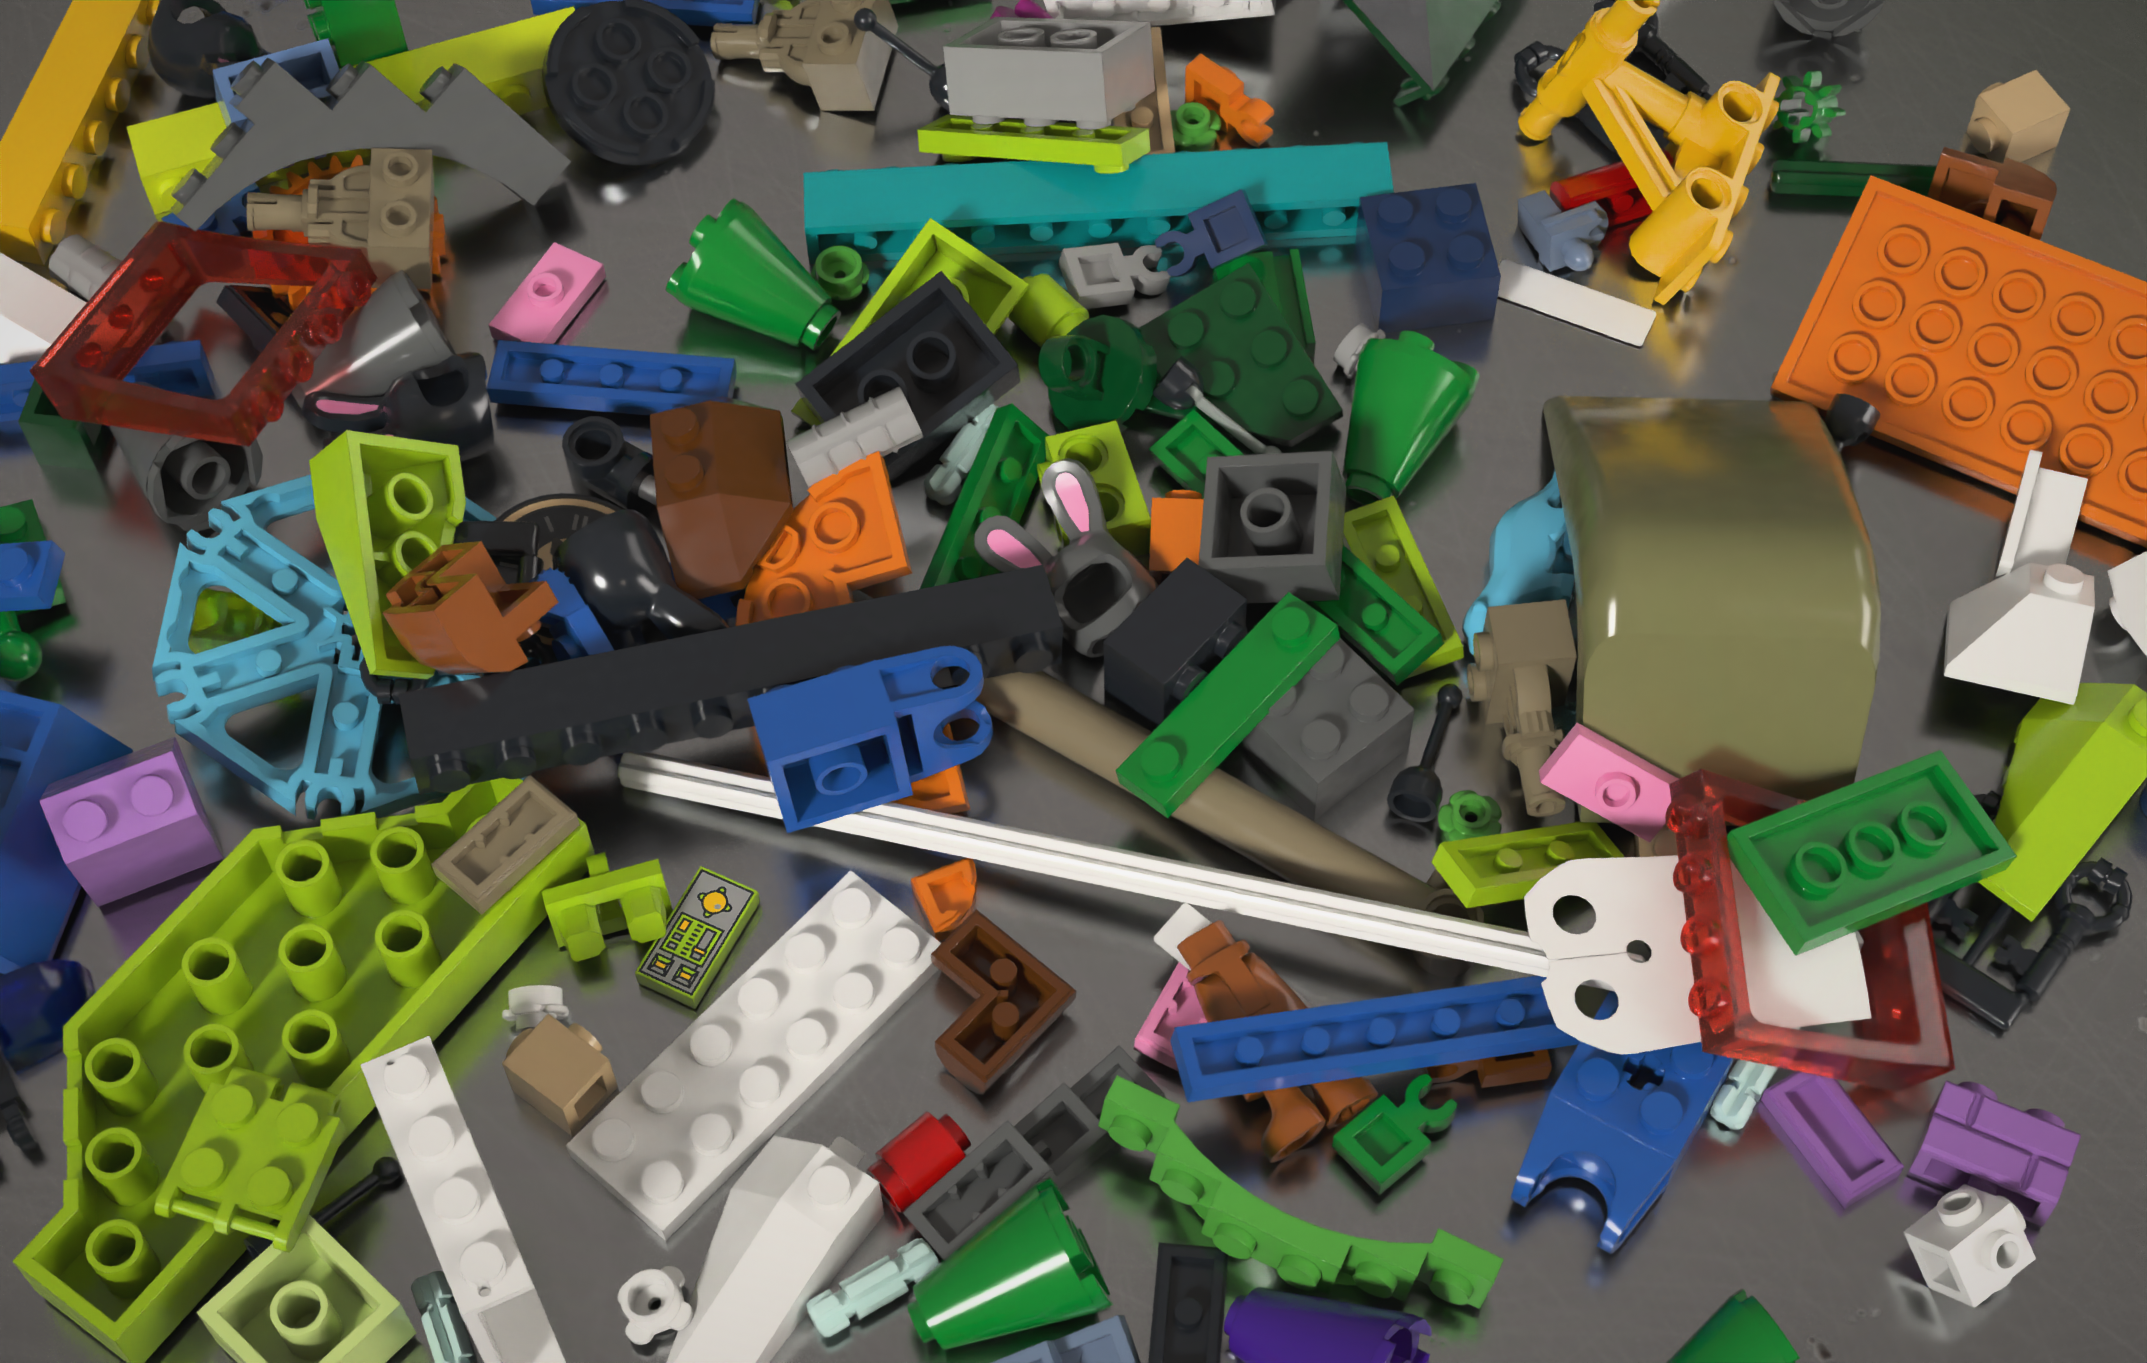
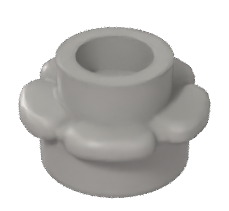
M1360 323L1342 340L1334 354L1333 360L1344 369L1343 372L1347 379H1353L1356 376L1359 353L1363 344L1370 338L1385 339L1386 334L1383 330L1379 329L1377 332H1374L1366 324Z

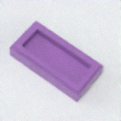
M1820 1058L1764 1090L1761 1097L1763 1104L1844 1209L1900 1176L1904 1168L1902 1162Z

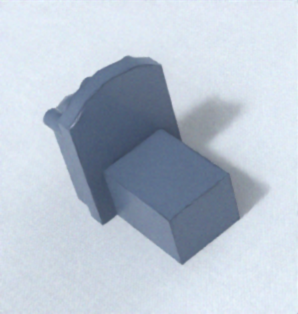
M1545 190L1518 199V227L1538 251L1539 261L1542 265L1546 266L1549 272L1565 266L1575 271H1585L1591 267L1594 258L1601 255V251L1597 246L1604 238L1609 222L1607 213L1596 201L1561 212Z

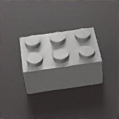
M994 17L943 46L950 115L972 116V120L976 124H994L1005 121L1007 118H1023L1024 124L1031 127L1049 126L1056 124L1059 120L1076 121V126L1080 129H1100L1111 125V120L1122 112L1135 109L1137 102L1155 91L1150 22Z

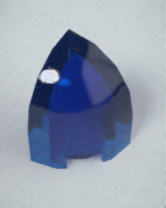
M63 959L36 962L0 977V1045L5 1058L15 1073L50 1056L63 1047V1026L94 995L90 971L79 962Z

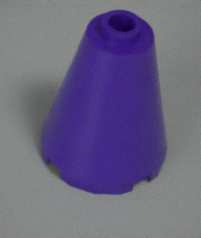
M1256 1287L1247 1296H1238L1230 1306L1224 1323V1333L1229 1336L1230 1351L1244 1363H1429L1430 1358L1429 1353L1418 1349L1419 1333L1432 1337L1431 1326L1421 1317L1405 1312L1275 1289Z

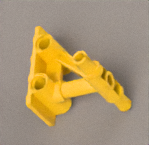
M1616 0L1611 8L1600 9L1592 15L1586 23L1585 29L1574 38L1566 52L1552 68L1543 74L1538 81L1537 96L1520 113L1521 116L1518 118V124L1523 134L1528 138L1542 141L1550 136L1551 131L1563 117L1576 115L1587 103L1589 104L1653 211L1630 236L1629 247L1632 256L1638 264L1660 277L1653 300L1665 305L1679 290L1685 293L1688 292L1699 278L1703 266L1708 261L1716 264L1727 251L1733 238V232L1727 229L1730 220L1736 216L1743 206L1749 193V188L1743 185L1744 180L1755 168L1764 150V145L1758 142L1760 135L1768 128L1779 108V102L1774 100V96L1781 78L1769 72L1755 88L1741 81H1729L1724 83L1708 101L1692 91L1685 95L1625 61L1626 57L1637 45L1638 30L1658 10L1656 8L1659 6L1660 0ZM1644 120L1663 130V138L1670 141L1664 149L1674 159L1672 167Z

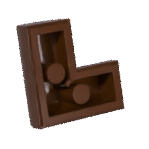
M977 909L931 953L933 965L975 999L937 1038L935 1050L947 1070L961 1084L978 1094H984L1076 998V990Z

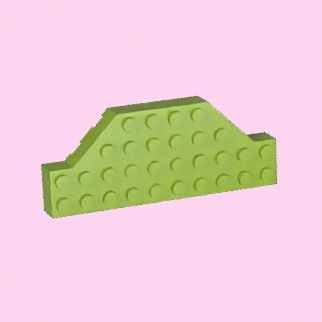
M499 778L470 784L461 790L451 792L441 803L415 806V813L377 818L375 812L321 819V826L283 831L281 826L278 825L253 829L63 1026V1052L67 1057V1089H63V1142L67 1146V1180H63V1207L12 1261L34 1290L126 1363H145L246 1251L244 1239L251 1235L235 1230L230 1236L214 1231V1223L176 1213L173 1218L155 1214L154 1209L157 1196L210 1083L214 1082L224 1085L232 1068L238 1066L281 1078L280 1084H284V1090L279 1100L281 1102L292 1082L338 1094V1100L342 1101L338 1118H341L346 1128L340 1143L341 1145L376 1106L361 1064L427 1036H430L432 1043L548 915L541 891L578 881L588 871L586 857L595 853L586 823L578 818L580 825L482 915L438 878L431 864L523 782L520 778ZM187 1193L183 1200L219 1209L221 1203ZM246 1210L242 1214V1217L270 1224L273 1221V1218Z

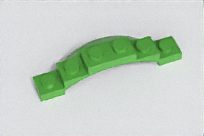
M1118 1075L1116 1076L1105 1097L1098 1127L1108 1131L1110 1137L1125 1148L1134 1151H1144L1146 1149L1156 1154L1149 1180L1159 1184L1162 1191L1172 1199L1191 1205L1205 1221L1201 1234L1212 1238L1215 1246L1224 1253L1238 1259H1249L1251 1257L1276 1269L1278 1275L1284 1281L1303 1290H1314L1316 1288L1329 1295L1334 1284L1357 1285L1374 1296L1382 1298L1393 1296L1405 1302L1415 1279L1428 1284L1430 1290L1436 1296L1449 1303L1457 1305L1468 1303L1478 1309L1481 1308L1495 1282L1504 1261L1503 1258L1438 1228L1432 1243L1387 1242L1354 1237L1321 1228L1289 1215L1259 1199L1237 1184L1195 1147L1175 1123L1180 1108L1179 1104Z

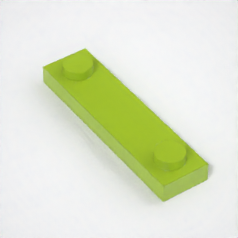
M945 115L917 130L919 152L942 154V159L946 162H965L976 157L1094 165V171L1097 173L1113 174L1128 170L1131 162L1150 152L1149 128L1107 126L1100 129H1080L1076 126V123L1062 122L1043 127L1026 126L1024 120L1006 119L994 124H976L973 122L972 116Z

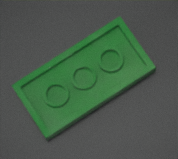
M1941 750L1731 830L1721 844L1795 956L2002 872L2017 857Z

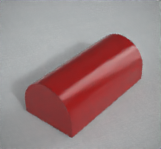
M1661 148L1672 167L1674 159L1667 150ZM1622 160L1554 181L1550 186V198L1561 212L1596 201L1607 213L1608 227L1643 217L1653 212Z

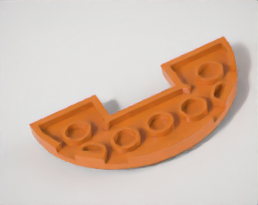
M879 451L867 455L866 460L860 459L840 470L837 475L832 474L807 489L810 495L793 509V513L770 549L754 565V574L748 582L744 599H739L735 626L854 603L852 591L913 574L885 460ZM947 723L943 729V734L953 740L950 724ZM960 764L911 783L913 795L892 801L893 803L947 814L971 810Z

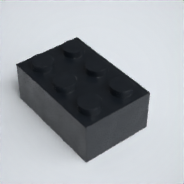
M940 271L795 385L802 401L821 424L839 416L841 411L847 412L868 402L869 397L876 398L897 387L901 388L924 437L898 449L897 453L892 452L883 457L891 483L1021 381L1018 364L945 274Z

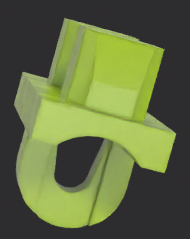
M606 852L586 857L590 874L589 878L541 891L558 947L565 946L572 960L576 962L599 956L601 951L606 948L603 935L627 928L631 940L640 943L665 937L666 918L673 911L658 859L610 872ZM597 904H599L600 906V913L598 911Z

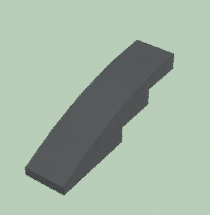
M1119 1045L1071 1088L1065 1082L1062 1083L1015 1126L1007 1120L909 1206L903 1214L944 1260L1033 1185L1050 1176L1060 1190L1117 1144L1110 1137L1108 1131L1098 1127L1105 1097L1117 1075L1164 1098L1166 1096Z

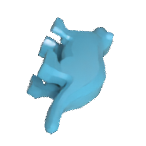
M1555 469L1551 481L1544 489L1518 502L1506 511L1492 531L1489 546L1490 577L1488 584L1467 610L1462 623L1463 635L1468 643L1469 651L1473 655L1474 633L1483 632L1488 607L1565 599L1568 610L1574 575L1568 573L1552 574L1555 555L1561 546L1565 556L1572 559L1563 508H1556L1561 497Z

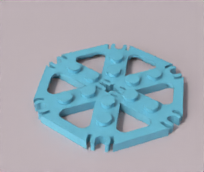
M311 474L221 501L222 510L212 508L208 512L209 526L220 534L214 538H205L191 529L186 534L188 549L181 542L179 544L152 666L153 681H155L156 692L159 697L173 692L186 695L184 699L166 705L168 720L170 724H175V733L295 816L296 803L300 794L305 792V813L307 819L315 820L317 807L325 799H335L342 804L341 817L355 815L356 800L363 799L364 806L361 814L375 812L377 818H381L450 794L436 791L420 795L415 777L389 784L378 780L373 775L371 767L383 704H378L377 697L371 694L362 682L359 665L364 655L362 650H360L359 661L355 660V646L352 645V636L356 632L349 612L347 615L343 614L348 609L338 580L265 531L274 521L315 509ZM465 497L466 506L463 521H495L497 519ZM211 586L229 588L283 625L282 627L197 654L188 645L198 597L203 590ZM336 654H340L338 664H334ZM533 657L527 658L529 661L526 663L525 668L539 666L540 662ZM435 669V673L426 688L479 678L480 676L439 675ZM377 675V676H378V679H380V678L393 679V680H394V684H395V680H396V679H410V680L413 679V678H406V677H394V676H382V675ZM317 687L303 762L294 769L281 770L275 768L230 737L225 730L227 720L234 714Z

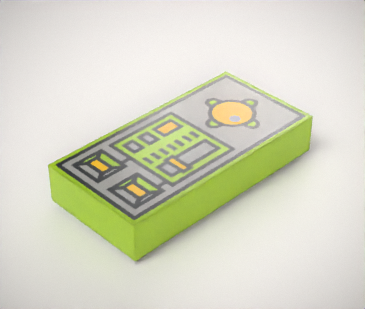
M700 866L666 921L665 937L654 940L635 971L637 982L696 1009L759 905L758 891Z

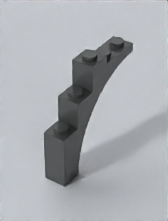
M267 57L261 65L255 61L250 62L240 72L230 87L236 92V95L229 103L242 113L247 120L241 127L234 122L227 126L212 144L210 150L216 156L201 173L193 168L181 179L171 193V196L177 201L170 210L196 232L223 204L244 188L272 172L296 162L328 153L371 148L432 150V155L454 160L483 172L500 182L519 198L534 206L571 161L465 67L455 63L448 71L443 66L439 67L425 81L419 91L425 98L419 105L414 103L372 65L361 60L354 68L348 63L328 84L326 91L331 97L324 104L280 65Z

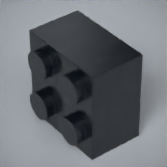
M1186 557L1104 641V705L1154 731L1248 634V629L1246 628L1247 599Z

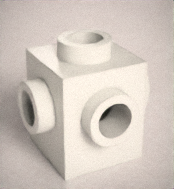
M1966 1184L1944 1195L1938 1201L1937 1206L1904 1231V1235L1928 1288L1974 1308L1992 1293L2006 1287L2012 1277L2036 1259L2024 1233L2026 1223L2019 1209L2009 1199L2001 1195L1994 1196Z

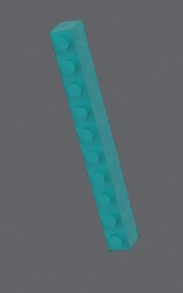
M1353 142L1338 145H1295L1281 148H1237L1223 151H1179L1166 154H1147L1131 162L1128 170L1113 174L1097 173L1094 171V165L1013 160L994 163H948L937 166H890L880 169H832L822 172H803L804 228L809 265L815 264L818 255L832 246H847L854 249L860 255L862 262L900 260L930 218L985 255L1062 251L1065 248L1119 243L1120 248L1142 247L1145 245L1156 246L1154 241L1165 232L1179 231L1187 234L1193 231L1194 228L1188 217L1189 213L1241 189L1245 190L1266 240L1356 236L1359 198L1394 193L1387 142Z

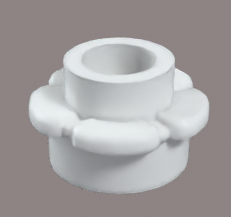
M549 985L524 986L509 990V1009L502 1011L503 1019L507 1021L516 1020L517 1033H521L528 1028L534 1029L547 1014H550L556 1020L564 1019L569 1015L568 1007L563 1005L562 988Z

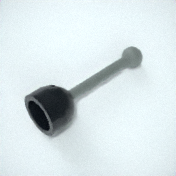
M1183 356L1176 360L1154 388L1152 395L1164 405L1176 410H1186L1196 406L1256 455L1282 453L1277 447H1266L1203 397V377L1197 368Z

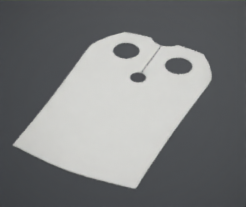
M1726 853L1570 860L1557 866L1542 877L1524 896L1530 941L1537 943L1544 951L1547 959L1552 960L1548 961V975L1541 985L1556 1027L1577 1040L1601 1050L1620 1055L1636 1054L1759 1032L1872 1018L1862 958L1855 932L1795 956ZM1568 895L1586 899L1596 913V922L1593 928L1583 934H1571L1562 930L1553 918L1555 902L1561 897ZM1634 940L1645 942L1651 949V958L1644 963L1633 961L1626 953L1627 945ZM1588 980H1600L1609 984L1615 990L1618 997L1616 1013L1604 1020H1596L1585 1016L1575 1003V991L1581 983Z

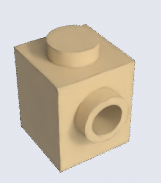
M2034 70L2004 84L2001 82L1992 84L1983 90L1975 101V107L1966 133L1970 136L1974 147L1980 153L1985 154L1989 160L2003 164L2005 157L2023 162L2057 147L2070 108L2040 73Z
M547 1014L534 1029L528 1028L522 1031L511 1043L506 1059L502 1062L512 1091L572 1137L618 1088L610 1060L601 1053L603 1048L598 1040L579 1024L572 1023L567 1028L550 1014Z

